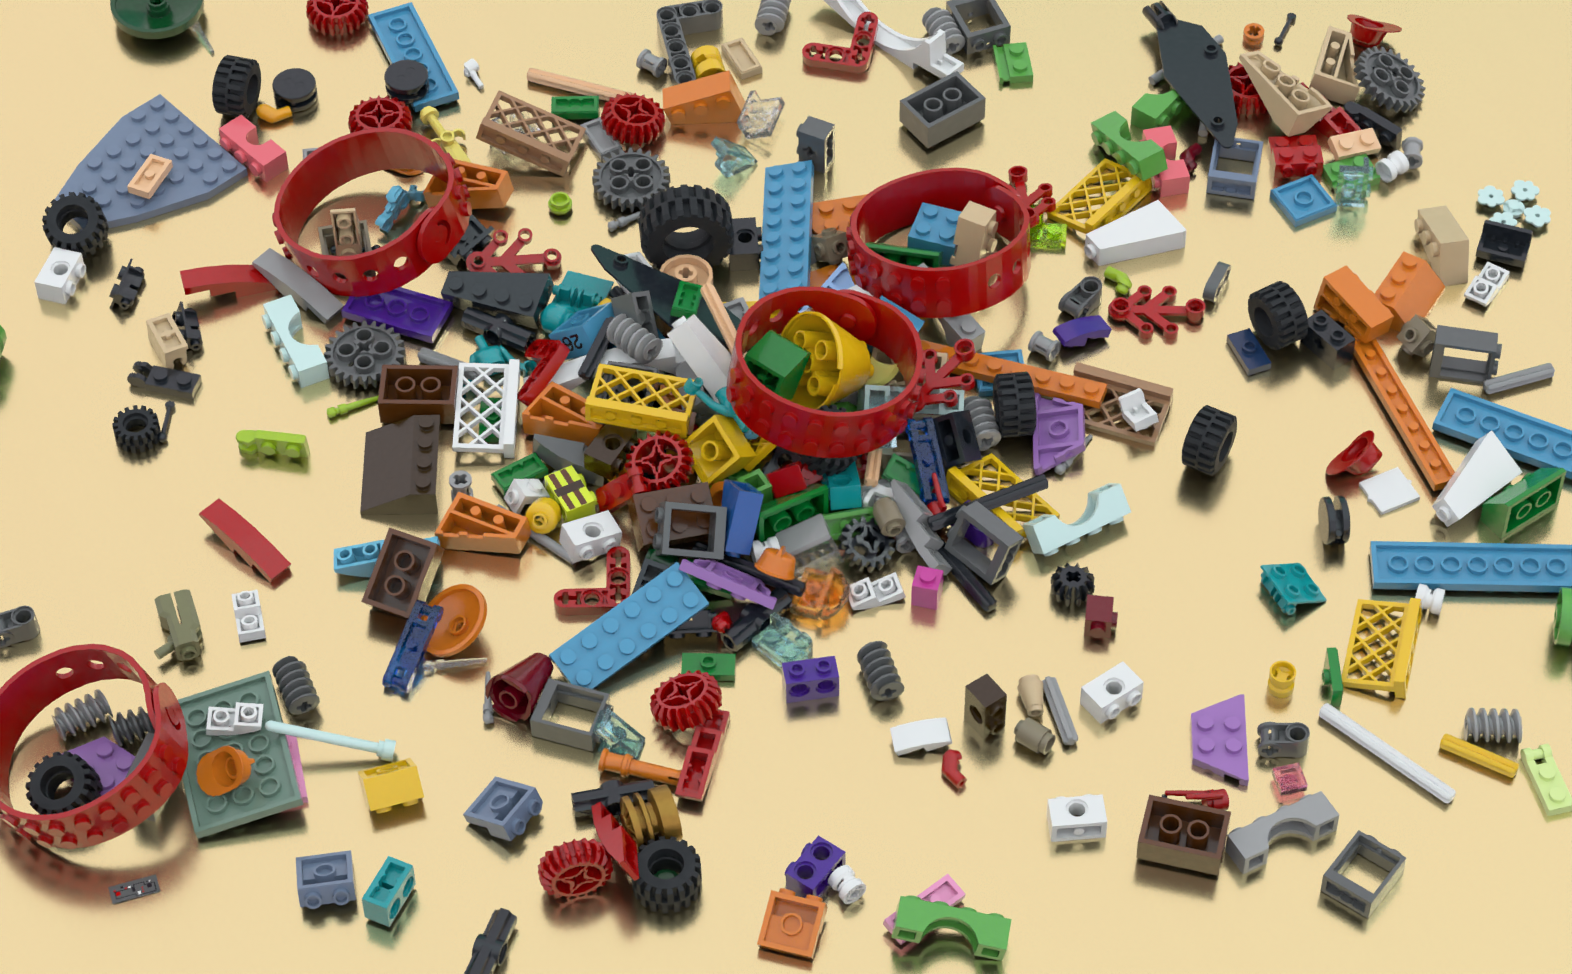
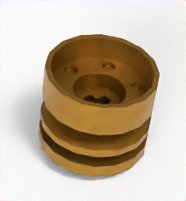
M666 784L648 789L647 803L644 802L639 793L633 794V804L629 796L620 797L622 826L637 843V853H639L638 848L642 844L644 845V841L646 845H648V840L654 839L655 841L654 835L656 834L658 837L665 836V839H670L671 836L677 837V841L683 838L678 810L672 793Z

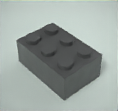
M956 71L900 100L899 121L927 148H930L985 119L986 98Z

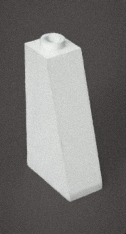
M1157 200L1087 233L1084 251L1087 257L1093 259L1098 266L1181 249L1185 247L1187 230Z
M695 314L688 319L682 316L671 324L674 328L667 335L696 376L703 380L704 387L714 401L719 403L715 394L719 389L727 386V376L732 355Z
M1490 431L1474 443L1432 505L1438 518L1447 527L1460 520L1522 473L1493 431Z

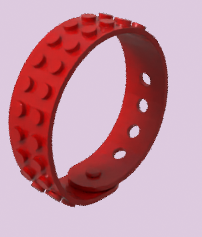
M400 128L366 129L341 136L324 144L310 153L293 169L281 186L275 201L272 220L278 230L274 231L279 245L285 244V247L282 248L285 257L293 260L295 265L308 273L330 293L352 297L372 296L402 287L419 277L432 264L439 263L448 256L465 234L469 225L472 207L467 199L471 198L466 184H460L464 180L459 167L453 168L456 165L454 159L449 153H445L436 142H432L418 133ZM414 169L434 175L447 183V189L436 206L425 210L406 232L380 248L356 255L333 256L315 253L298 245L301 229L314 208L332 191L355 178L381 170ZM406 257V261L402 266H394L398 258ZM367 270H374L378 274L374 277H367L363 273ZM335 273H341L347 279H341Z
M968 168L931 169L887 182L871 191L858 203L850 216V226H847L846 229L849 272L851 276H854L856 284L863 290L868 291L873 297L880 299L883 296L916 317H956L987 309L1006 300L1020 289L1028 279L1031 269L1030 218L1022 197L1008 183L980 170ZM972 201L996 210V222H998L996 232L1011 242L1000 251L983 259L963 265L940 268L904 265L884 258L866 246L868 242L875 243L884 235L913 224L922 202L962 212L968 202ZM1017 260L1016 267L1013 271V266ZM997 274L996 282L988 286L990 277Z
M800 286L786 288L759 299L742 317L737 329L731 356L726 395L738 418L755 434L776 446L798 454L820 458L857 456L874 451L889 443L904 431L907 419L913 418L917 404H914L913 401H919L922 386L917 384H923L926 369L922 368V366L925 364L926 354L925 350H922L920 336L913 323L905 314L888 302L850 289L835 290L824 287ZM807 305L812 307L811 311L827 316L858 340L864 341L866 344L884 352L897 364L906 388L891 401L862 411L827 412L811 409L791 402L766 388L751 373L743 355L769 330L781 334L787 323L799 314L798 309ZM780 309V312L777 316H775L774 318H770L771 314L774 311Z
M102 644L73 645L62 648L31 662L14 674L0 688V813L3 812L0 817L10 828L18 827L16 833L24 839L30 841L32 838L38 844L47 848L57 847L66 849L85 848L109 841L145 821L168 800L179 785L188 761V739L182 709L172 689L164 682L157 684L137 661L126 652ZM93 660H94V661H99V662H102L103 664H96V663H93V662H91V661H93ZM62 668L72 669L70 672L65 674L57 673V671ZM127 679L143 684L146 707L155 733L145 757L126 779L101 797L67 812L36 815L20 812L13 808L9 795L8 781L12 755L26 727L45 707L72 690L100 680Z

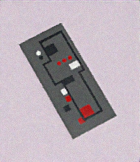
M156 874L108 887L112 904L160 891Z

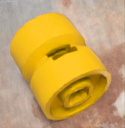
M705 45L692 52L690 58L696 79L726 71L718 48Z

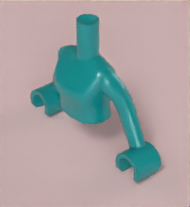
M478 335L475 337V342L479 350L470 355L469 363L506 364L507 362L509 364V359L515 358L503 346H488L484 336ZM527 360L524 363L520 362V371L523 372L524 378L528 377V371H533L537 366L535 361ZM493 372V373H492L491 375H489V376H492V375H495V374H498V373H501V372Z
M697 377L694 382L692 378H688L684 384V391L687 394L696 395L715 412L734 418L742 432L749 430L738 418L731 403L728 401L726 395L727 386L716 392L715 397L719 401L717 403L700 389L703 385V380L700 377Z

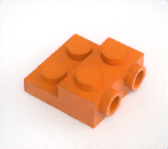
M780 888L779 892L771 890L757 942L758 947L813 960L818 937L822 932L828 909L826 903L822 902V898L814 895H806V898L795 896L796 892L784 888Z

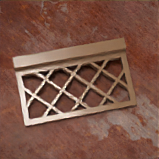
M499 90L480 124L476 139L564 177L586 128ZM502 100L509 103L511 108L502 110L499 101ZM527 111L532 114L533 118L524 119L520 112ZM515 114L518 121L508 122L505 115ZM500 117L503 124H499L490 119ZM543 121H550L555 127L546 129ZM537 123L540 130L531 132L527 125ZM521 126L525 134L519 133L512 128ZM570 130L577 133L578 136L568 139L564 131ZM559 133L562 140L553 142L550 134ZM544 136L547 143L544 144L534 138ZM566 146L569 154L558 150L556 147Z
M1076 362L1073 376L1106 383L1107 392L1111 393L1114 399L1101 404L1100 409L1091 408L1086 411L1084 408L1085 428L1155 447L1167 412L1173 403L1174 388ZM1140 388L1144 393L1146 403L1149 406L1162 407L1161 413L1157 414L1159 422L1156 425L1155 423L1151 425L1154 430L1152 437L1141 435L1139 431L1136 432L1131 426L1125 429L1117 428L1114 422L1123 419L1122 413L1110 417L1106 408L1118 404L1120 408L1118 398ZM1102 411L1106 420L1098 423L1092 421L1090 415Z

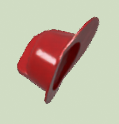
M1354 14L1347 15V19L1352 22L1350 33L1352 34L1353 43L1363 47L1377 46L1382 42L1387 33L1402 31L1401 27L1394 24L1374 21Z
M1368 430L1360 434L1329 463L1326 473L1328 475H1336L1344 470L1354 475L1368 473L1382 457V452L1373 442L1374 432Z

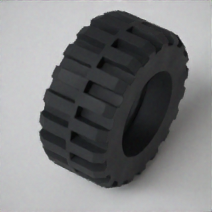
M687 184L680 185L677 188H674V186L668 187L666 191H659L654 195V198H650L640 211L638 222L641 249L645 254V258L658 269H661V266L668 259L686 254L699 256L713 267V265H719L729 255L734 245V228L730 206L719 193L715 194V191L708 187L703 189L701 185L691 187ZM687 227L699 228L691 232H674L675 230Z

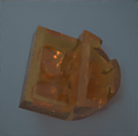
M806 567L801 579L806 584V592H804L802 597L794 596L790 606V613L814 620L829 619L836 615L847 602L850 595V583L846 581L843 573L836 568L831 567L828 573Z

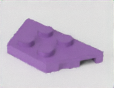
M1035 393L1036 429L1033 434V465L1035 475H1040L1086 450L1085 411L1083 404L1065 402L1063 399L1056 397L1053 400L1041 398L1039 393Z
M683 559L680 564L679 570L707 581L706 585L713 589L721 590L723 588L730 591V595L736 599L743 601L749 599L767 608L774 609L777 599L770 596L771 591L758 578L713 559H695L693 563Z
M1244 694L1191 713L1192 764L1202 769H1209L1221 777L1229 775L1240 780V785L1248 786L1249 774Z
M101 737L68 751L73 755H79L99 775L101 779L99 782L103 787V790L99 791L101 795L106 794L125 779L135 759V756L106 737Z

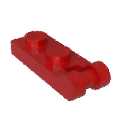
M641 466L628 469L623 475L595 490L600 513L607 510L612 513L627 505L632 495L648 492L647 485L643 484L642 476L644 473Z

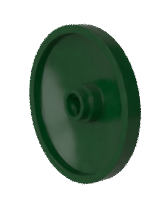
M110 0L113 20L124 32L144 39H161L182 33L193 26L202 15L204 0Z

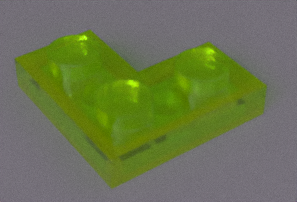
M1033 204L1031 208H1035L1038 205ZM1043 214L1039 216V224L1030 229V247L1066 249L1067 224L1043 223Z

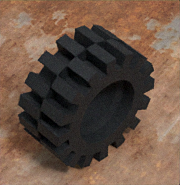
M133 405L132 410L126 407L124 408L125 413L119 411L117 413L118 417L115 416L113 419L112 427L116 443H118L120 448L123 447L126 452L131 448L132 453H136L137 449L145 452V447H148L150 450L153 448L152 443L157 444L159 442L157 436L161 430L156 412L153 413V409L149 408L147 410L146 406L143 405L138 409L137 405ZM135 426L145 427L143 430L139 432L128 431L130 428Z

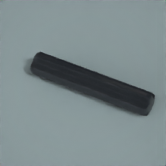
M612 316L605 319L578 371V376L585 381L593 377L610 344L606 333L609 323L614 319Z

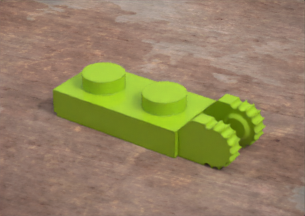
M244 429L237 432L235 437L240 452L253 455L256 452H262L267 455L281 454L292 458H308L310 452L307 438L301 434Z

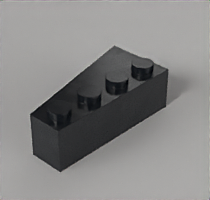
M449 271L441 290V295L444 300L451 301L454 308L466 310L467 307H474L493 316L497 313H502L511 318L515 324L538 329L541 323L540 314L549 302L554 284L550 273Z

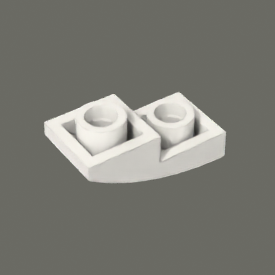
M1487 262L1479 276L1474 277L1464 293V297L1486 307L1506 283L1510 271Z
M896 572L873 582L867 577L844 587L853 610L879 607L906 598Z
M258 590L231 594L239 642L266 638Z
M236 702V708L209 707L206 735H238L261 730L263 704Z
M946 717L925 719L890 728L894 751L898 756L921 748L928 752L952 744Z

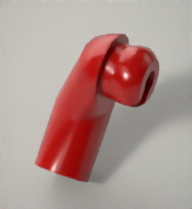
M726 611L720 612L711 622L712 628L719 633H725L724 630H729L730 625L733 624Z
M950 749L943 755L941 772L956 788H961L967 781V778L957 770L962 755L958 750Z

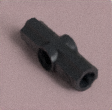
M467 307L463 312L461 326L483 335L485 340L491 345L500 346L503 343L525 353L529 345L536 340V333L515 325L511 318L505 314L497 313L493 316L474 307Z
M775 588L770 593V596L777 599L773 610L753 602L746 605L741 611L739 619L730 625L729 630L725 629V633H721V640L726 648L732 652L738 651L756 635L760 637L766 635L772 628L774 620L792 606V599L788 593L782 588Z
M652 779L623 784L619 780H609L602 783L600 788L571 793L574 816L592 815L591 806L600 801L613 816H619L621 814L620 797L629 796L633 804V794L639 793L644 802L647 803V791L650 788H654V782Z
M504 908L494 910L484 933H480L475 939L472 948V958L464 974H493L496 966H500L503 963L508 948L507 942L517 924V916L512 914L510 910Z

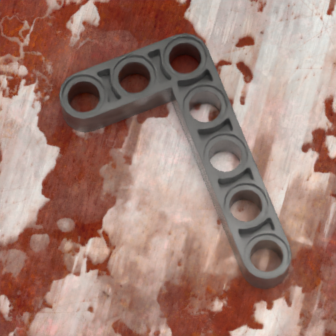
M719 0L688 2L664 6L657 10V33L664 57L667 59V68L672 86L696 80L684 35L721 28L723 25V4Z

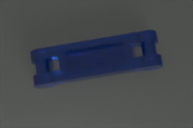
M923 417L922 420L918 421L914 418L907 419L905 431L909 437L920 489V499L926 506L931 502L938 501L936 493H931L930 488L934 487L932 473H936L944 502L947 505L949 504L950 496L933 418ZM923 430L925 435H919L918 431Z
M421 600L415 602L383 676V686L389 688L395 686L405 693L411 691L414 677L435 628L443 616V607L437 605L431 607ZM423 615L428 616L427 621L421 620L420 618ZM398 670L405 671L403 677L396 676Z

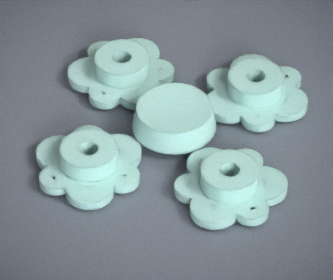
M1517 180L1514 182L1511 193L1515 194L1517 200L1510 199L1505 201L1503 191L1496 190L1491 185L1478 191V202L1491 208L1503 204V213H1494L1493 217L1489 219L1491 221L1516 226L1517 220L1513 218H1519L1522 214H1524L1527 223H1531L1538 228L1542 227L1544 223L1548 224L1551 221L1549 209L1541 208L1538 205L1525 209L1524 204L1521 202L1525 200L1532 201L1539 194V188L1533 186L1532 181L1524 182Z

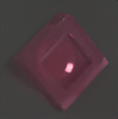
M1299 762L1273 768L1272 776L1280 796L1307 791L1308 784Z

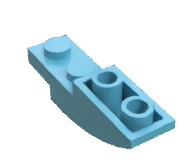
M438 536L425 538V540L440 545ZM384 540L334 549V572L350 576L371 577Z

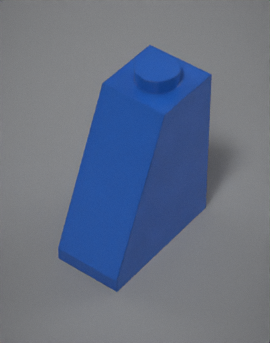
M728 479L724 480L721 506L727 507L724 551L728 556L739 558L741 554L750 555L764 494L749 483Z

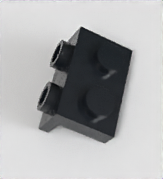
M472 214L465 234L447 257L455 266L461 261L466 263L467 257L475 252L479 246L483 249L492 241L491 234L495 229L492 225L486 229Z
M1485 220L1475 256L1524 268L1533 231Z

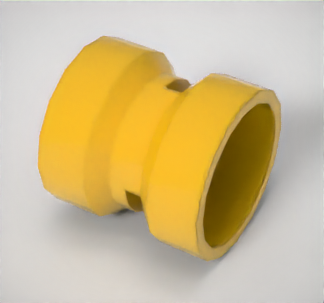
M1277 661L1271 665L1267 689L1272 696L1286 698L1293 693L1294 681L1296 679L1295 666L1287 661Z

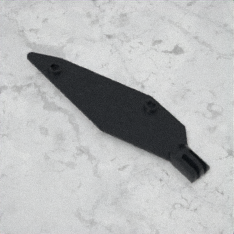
M1163 1L1153 3L1151 6L1147 5L1143 8L1142 13L1157 31L1165 80L1218 143L1225 149L1232 148L1238 122L1226 53L1202 25L1178 20Z
M592 245L591 252L603 269L630 293L649 290L653 312L673 329L674 327L671 324L680 317L671 316L670 314L679 282L682 280L603 246ZM702 296L696 317L726 349H729ZM725 307L737 331L741 320Z

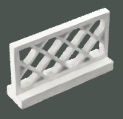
M509 359V364L459 362L452 446L454 452L504 453V458L515 457L519 401L517 395L520 387L519 359ZM464 371H475L479 376L470 382L464 377ZM493 372H504V377L497 383L489 375ZM485 380L491 387L481 393L475 386ZM469 390L478 396L470 403L462 398ZM494 391H497L502 396V399L493 404L487 397ZM481 401L490 407L482 414L473 408ZM470 411L476 418L469 424H466L461 420V416ZM495 412L501 419L494 425H491L485 418ZM481 422L488 429L481 435H478L472 428ZM467 432L474 438L470 443H459V438ZM493 433L499 438V444H487L484 439Z

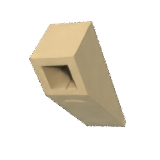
M356 209L330 210L337 256L362 253V237Z

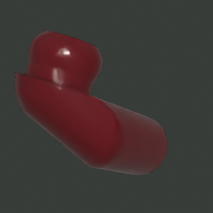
M1198 143L1192 144L1179 156V160L1184 159L1189 173L1197 168V163L1194 159L1202 152V147Z

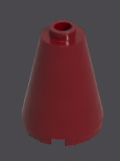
M533 653L492 677L486 685L485 695L487 699L490 697L493 701L492 707L494 711L512 722H517L519 719L527 720L533 713L553 672L554 667L551 659L545 654Z

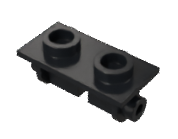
M132 258L127 267L122 265L117 279L121 282L119 285L114 283L109 295L110 298H113L110 305L111 309L114 302L123 309L131 307L138 292L137 290L145 277L144 270L141 267L130 266Z
M180 301L177 311H174L172 314V318L185 339L188 348L194 351L199 350L203 341L201 332L198 330L197 312L192 308L184 309L183 302Z
M711 609L702 610L692 617V620H688L669 634V638H684L685 633H696V637L712 636V632H717L711 626L712 619L716 616V611L711 612Z

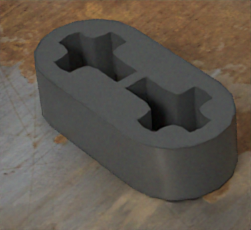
M1220 261L1216 264L1205 285L1202 295L1203 299L1214 303L1217 301L1230 276L1231 265Z

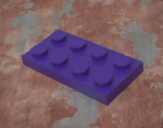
M399 287L392 291L372 296H350L341 312L343 318L361 323L366 321L367 325H371L373 321H376L377 327L385 323L386 330L393 327L395 333L433 343L453 310V303Z

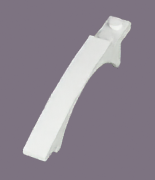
M824 0L854 28L856 27L859 15L864 12H870L861 0ZM878 19V32L875 44L907 66L915 69L919 65L941 79L956 71L959 73L964 71V63L946 53L945 31L939 29L930 37L912 38L894 31ZM867 21L865 24V31H868L870 21Z
M666 338L661 339L663 347L659 355L648 364H639L635 359H632L617 347L606 350L600 363L607 364L608 361L650 366L676 375L675 367L683 363L685 359L671 339ZM586 355L562 363L551 381L570 391L585 382V380L578 376V371ZM528 377L523 378L524 383L526 382Z

